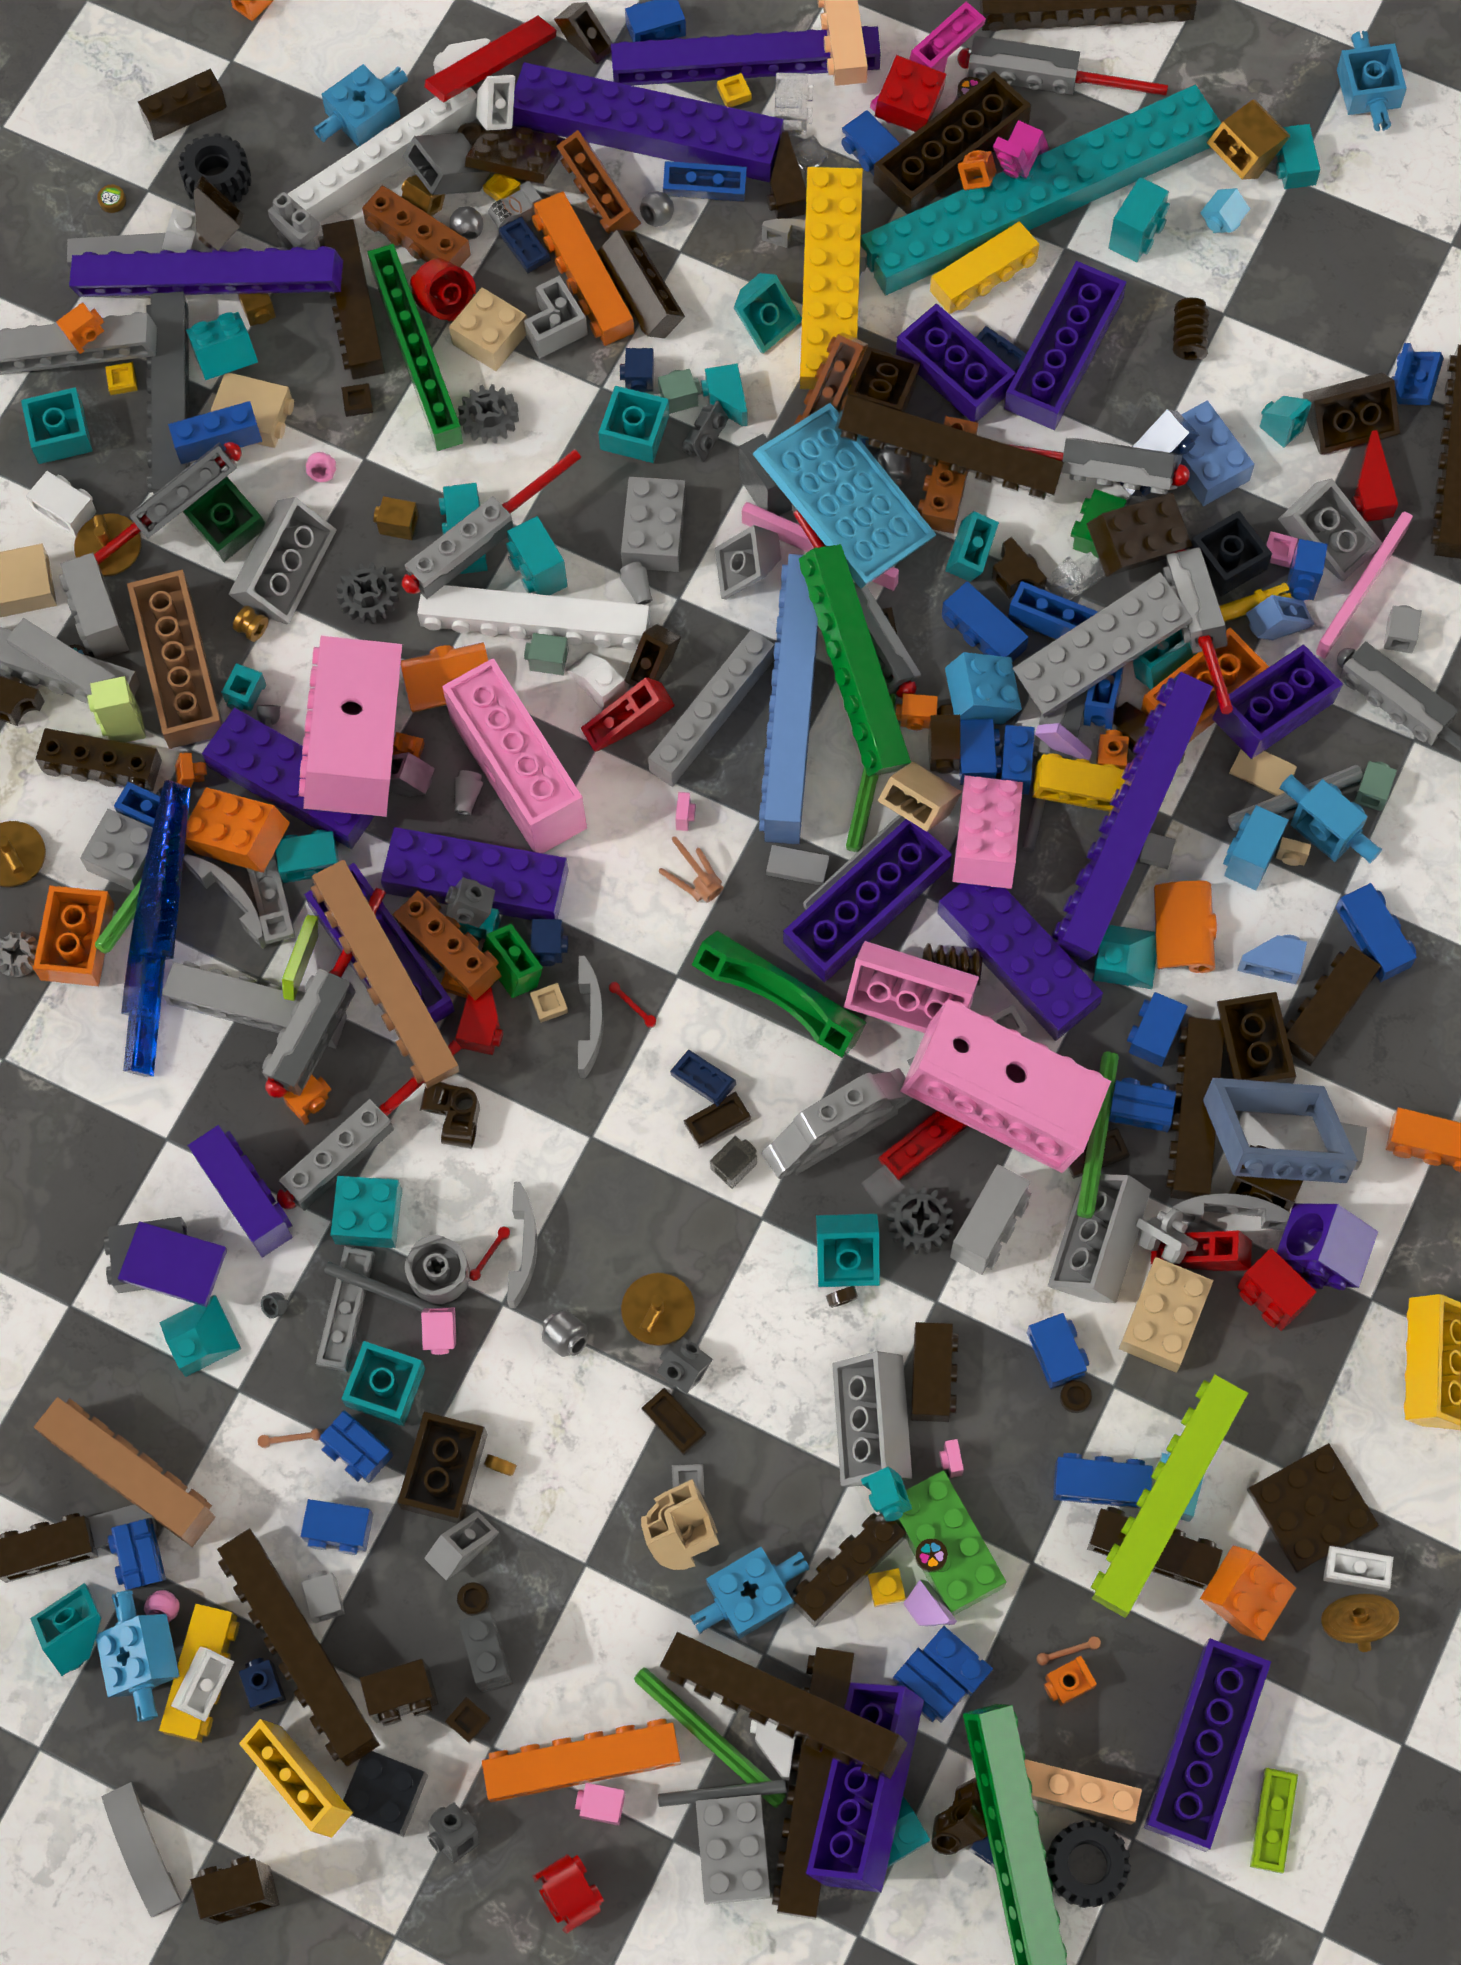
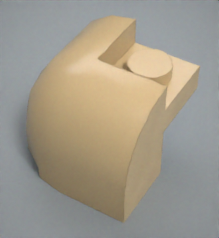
M693 1479L654 1498L656 1504L648 1511L646 1516L641 1517L643 1534L650 1552L660 1565L669 1569L684 1570L695 1567L693 1556L719 1545L716 1535L718 1531Z

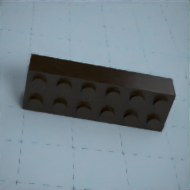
M993 71L874 164L873 183L906 214L921 209L961 178L958 163L963 162L965 155L977 150L992 151L993 153V145L997 137L1008 141L1018 120L1029 125L1031 104Z

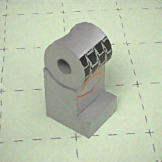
M527 181L520 185V190L493 203L488 210V214L498 229L521 216L528 222L535 215L534 203L542 199L531 182Z

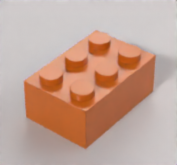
M206 787L179 837L196 854L264 873L290 822L274 805Z
M49 885L33 970L41 981L99 987L105 954L95 947V942L112 920L115 905L108 891Z

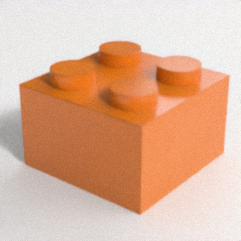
M1233 1545L1200 1599L1240 1634L1264 1641L1296 1587L1259 1554Z

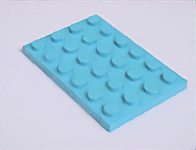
M829 403L757 448L753 456L826 546L842 545L852 579L861 589L931 541L936 536V533L858 437L856 442L841 438V432L835 431L839 413Z

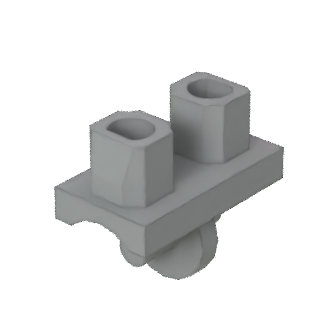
M1175 1208L1171 1209L1168 1213L1160 1211L1157 1218L1152 1217L1148 1221L1139 1218L1136 1227L1142 1230L1138 1245L1147 1250L1157 1251L1160 1243H1165L1166 1246L1161 1257L1172 1264H1180L1187 1251L1196 1250L1198 1242L1184 1234L1187 1225L1182 1223L1183 1213Z

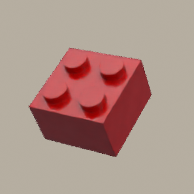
M896 55L877 99L874 117L916 132L932 119L944 90L947 74Z
M1272 1248L1245 1272L1237 1286L1240 1290V1297L1248 1305H1255L1262 1312L1261 1316L1264 1321L1272 1328L1277 1327L1280 1331L1285 1329L1308 1306L1317 1292Z

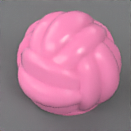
M324 452L311 454L306 463L307 475L317 482L330 481L336 471L335 459Z
M167 1590L154 1592L146 1599L144 1605L146 1615L167 1614L168 1623L177 1616L180 1608L179 1600L173 1593Z

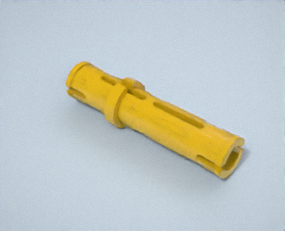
M1282 583L1264 591L1258 589L1252 595L1219 606L1224 622L1246 615L1248 611L1271 595L1291 598V593L1285 592L1289 590L1288 585Z

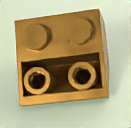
M1252 99L1225 119L1208 140L1207 144L1241 179H1258L1290 138V135L1255 99Z

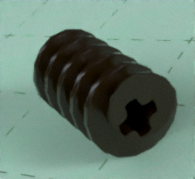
M1194 297L1183 298L1174 307L1173 352L1184 360H1201L1207 357L1208 354L1206 347L1208 346L1207 337L1209 331L1207 328L1209 321L1207 318L1209 317V311L1205 308L1206 302L1203 299Z
M930 943L926 944L922 959L979 976L977 986H980L983 957H980L978 948H974L969 956L966 947H962L959 955H957L955 946H950L948 952L945 953L941 944L938 945L935 952L932 951Z

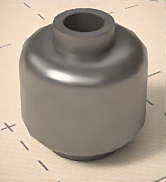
M884 446V449L877 452L874 457L895 484L901 487L902 482L911 477L910 458L894 454L895 449Z
M569 1311L552 1313L543 1322L542 1340L562 1357L575 1356L587 1344V1327Z

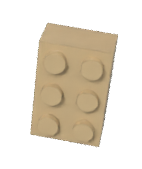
M1155 1257L1119 1350L1177 1373L1214 1280Z

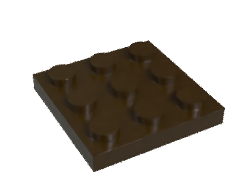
M527 127L487 131L484 129L466 155L465 167L544 184L562 156L556 146L566 138L558 137L554 133L543 134L534 132Z
M1329 1443L1247 1489L1296 1573L1326 1557L1329 1546L1342 1548L1379 1527L1378 1522Z

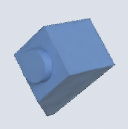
M1271 595L1246 613L1250 621V630L1257 638L1275 640L1308 629L1314 625L1304 601Z
M1277 935L1242 955L1237 971L1296 985L1301 974L1307 942L1301 941L1299 937L1294 935Z

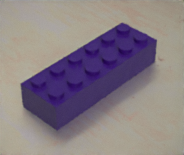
M1075 262L1006 392L1005 410L1055 431L1124 299L1126 281L1081 262Z
M234 707L202 752L207 767L317 830L333 831L336 841L353 849L375 816L303 809L304 797L299 796L300 779L305 778H300L302 756H308L302 755L303 746Z
M905 819L783 930V943L825 983L861 950L864 941L870 942L950 868L952 854L928 831L926 832Z
M394 827L381 877V884L386 894L411 898L419 891L426 898L431 895L439 904L448 905L445 902V898L451 886L455 887L464 877L495 890L492 908L498 909L500 915L528 920L558 919L569 869L567 858Z
M352 863L348 867L367 902H369L374 890L356 864ZM308 891L304 895L309 908L315 916H318L319 922L342 953L343 947L338 939L342 937L338 927L332 929L324 914L329 911L324 901L318 903L312 891ZM381 902L375 916L436 1024L455 1011L452 999L383 902ZM353 956L352 959H351V961H350V963H349V965L352 967V969H353L354 972L356 973V971H355V969H354V967H353V963H355V962H357V961H356V959H355L354 956ZM366 978L361 980L366 989L371 988ZM378 1004V1006L380 1007V1009L382 1010V1012L385 1014V1012H384L382 1006H381L380 1004Z
M961 883L939 900L937 914L972 951L974 948L979 949L980 957H983L982 962L1055 1041L1100 1005L1103 992L1006 888Z
M1211 1638L1206 1641L1144 1829L1203 1852L1211 1849L1271 1661Z
M850 1682L844 1709L899 1734L907 1742V1746L891 1779L882 1775L878 1779H874L860 1771L861 1765L851 1761L850 1765L847 1766L833 1758L806 1871L808 1876L825 1886L882 1893L924 1703L921 1697L907 1687Z

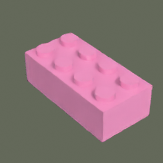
M965 775L952 882L1012 889L1023 782Z
M864 941L856 958L844 1008L925 1033L929 1022L948 999L961 1002L968 1009L971 1008L979 976Z

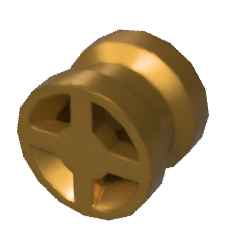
M245 606L235 617L233 629L238 633H245L247 639L255 642L264 634L269 620L262 614L257 615L252 607Z

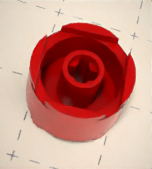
M442 258L426 262L410 279L412 295L417 306L426 313L441 320L454 321L472 300L473 294L476 295V284L471 274Z
M568 1854L533 1875L535 1883L541 1880L543 1888L539 1892L556 1922L559 1923L564 1920L566 1926L562 1929L566 1934L601 1912L599 1906L604 1902L596 1885L589 1886L584 1876L587 1870L579 1856L576 1855L571 1858Z

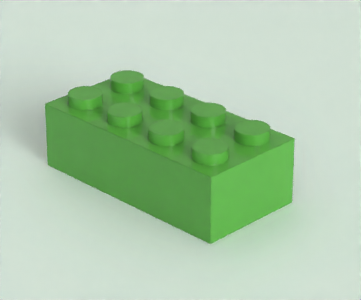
M943 1470L906 1490L912 1509L903 1513V1516L895 1521L906 1532L905 1540L914 1556L918 1545L926 1539H937L945 1545L948 1557L944 1567L937 1572H926L924 1570L923 1572L954 1616L1002 1590L1007 1582L945 1471Z

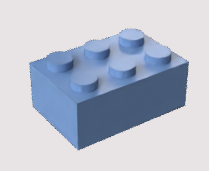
M1208 400L1181 414L1199 434L1194 440V447L1182 455L1181 464L1188 468L1190 478L1186 484L1202 506L1250 481L1255 464Z

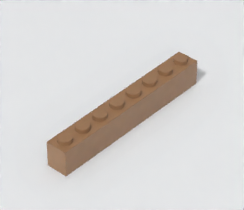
M343 859L312 875L314 886L310 887L315 899L318 903L324 901L329 910L324 914L332 929L338 927L342 937L338 939L346 954L352 952L357 962L353 963V967L360 980L367 979L371 987L367 989V992L375 1006L378 1004L382 1006L385 1014L381 1015L382 1020L389 1032L394 1029L398 1035L399 1040L395 1041L402 1056L406 1057L409 1055L414 1064L410 1067V1070L417 1083L423 1081L428 1089L458 1073L459 1067L345 860Z

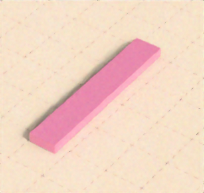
M745 503L742 508L743 524L750 527L756 525L778 533L779 540L803 551L809 552L814 548L800 525L754 504ZM892 567L874 579L873 582L894 591L898 584L899 570Z
M1405 511L1401 513L1321 638L1316 650L1318 656L1324 659L1327 657L1405 535L1413 515Z

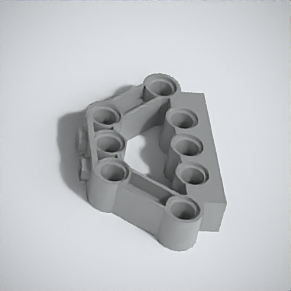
M897 1068L890 1072L878 1074H863L800 1112L793 1119V1122L762 1151L764 1158L777 1178L782 1179L792 1173L795 1175L800 1174L896 1116L898 1109L913 1099L900 1092L906 1078L901 1069Z

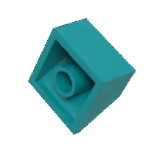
M816 1215L818 1287L880 1285L878 1215Z

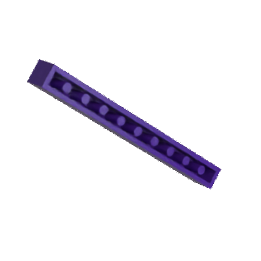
M862 26L867 70H880L881 52L878 26ZM810 29L797 32L782 31L766 34L754 33L751 35L703 36L689 39L675 38L672 40L611 43L613 81L634 86L722 80L742 73L744 78L828 73L827 59L831 57L830 52L825 53L824 36H827V30Z
M326 246L318 247V250L293 247L291 250L266 248L265 251L241 248L238 251L231 252L223 249L219 251L214 249L212 252L190 249L186 253H175L170 250H162L160 253L135 251L134 254L111 251L108 254L100 255L93 252H84L82 255H72L69 287L79 297L151 296L153 293L184 292L185 295L341 292L343 259L335 249Z

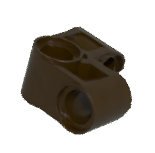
M439 1082L428 1089L425 1086L420 1111L424 1110L429 1113L446 1116L442 1128L441 1143L472 1149L480 1112V1104L475 1092L467 1087L453 1086L443 1082ZM463 1099H471L473 1104L469 1109L461 1110L458 1108L459 1102Z
M976 1777L958 1786L955 1791L953 1805L935 1816L931 1844L933 1849L940 1854H955L964 1847L983 1840L988 1835Z

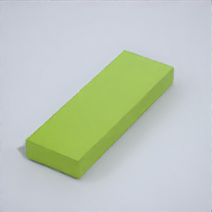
M307 915L305 917L282 977L283 997L286 1000L294 1001L319 936L318 916Z
M1270 1768L1264 1769L1250 1867L1280 1874L1284 1873L1298 1774Z

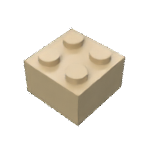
M482 287L449 326L452 344L494 371H497L526 336L524 320L527 319V315Z

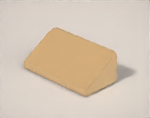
M1240 749L1229 774L1278 796L1285 793L1279 788L1289 775L1295 774L1297 766L1266 751L1251 759Z

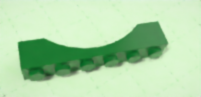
M715 931L702 941L693 960V967L714 980L745 988L774 1002L795 1017L810 1032L818 1044L841 1058L856 1045L867 1024L863 1019L719 931Z

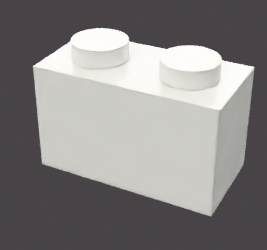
M48 471L44 473L26 495L34 511L75 537L81 527L97 512L92 502L93 497L87 491L81 488L79 490L73 488L66 478L59 474L55 476Z

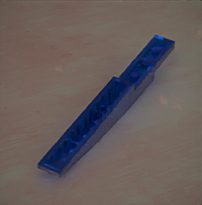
M170 780L164 781L145 859L130 940L121 1014L129 1016L123 1071L143 1077L154 1076L165 960L174 959L191 789Z

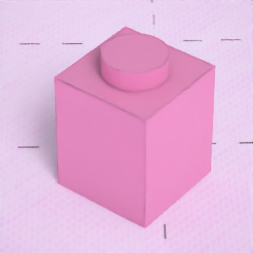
M455 1307L424 1308L421 1313L423 1350H430L433 1355L448 1354L449 1349H454L456 1346Z
M586 1783L585 1789L578 1791L575 1809L580 1810L579 1816L582 1819L619 1826L626 1793L622 1789Z

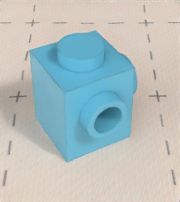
M1237 188L1217 190L1200 213L1213 233H1230L1240 226V222L1249 212L1250 207Z

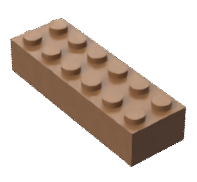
M183 569L127 583L162 733L169 749L213 738L223 722L189 585Z
M57 1397L33 1428L147 1514L152 1515L158 1523L193 1548L215 1519V1516L210 1511L212 1505L193 1489L187 1493L186 1489L188 1487L169 1471H166L164 1475L161 1474L163 1469L145 1453L142 1452L138 1457L139 1451L118 1434L114 1439L115 1433L99 1419L93 1416L91 1420H88L90 1415L72 1399L69 1398L65 1403Z

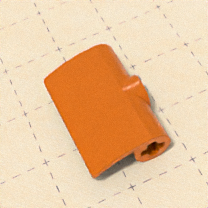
M484 642L455 649L450 645L438 646L432 649L428 655L401 660L400 665L411 711L417 712L447 705L442 686L488 661Z
M1197 880L1155 885L1157 968L1188 966L1189 971L1194 973H1207L1215 970L1214 940L1216 939L1217 921L1216 914L1213 913L1211 883Z

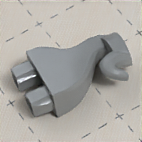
M282 192L273 200V206L268 210L269 218L279 230L277 237L282 247L291 250L293 247L318 250L314 237L320 230V223L288 194Z

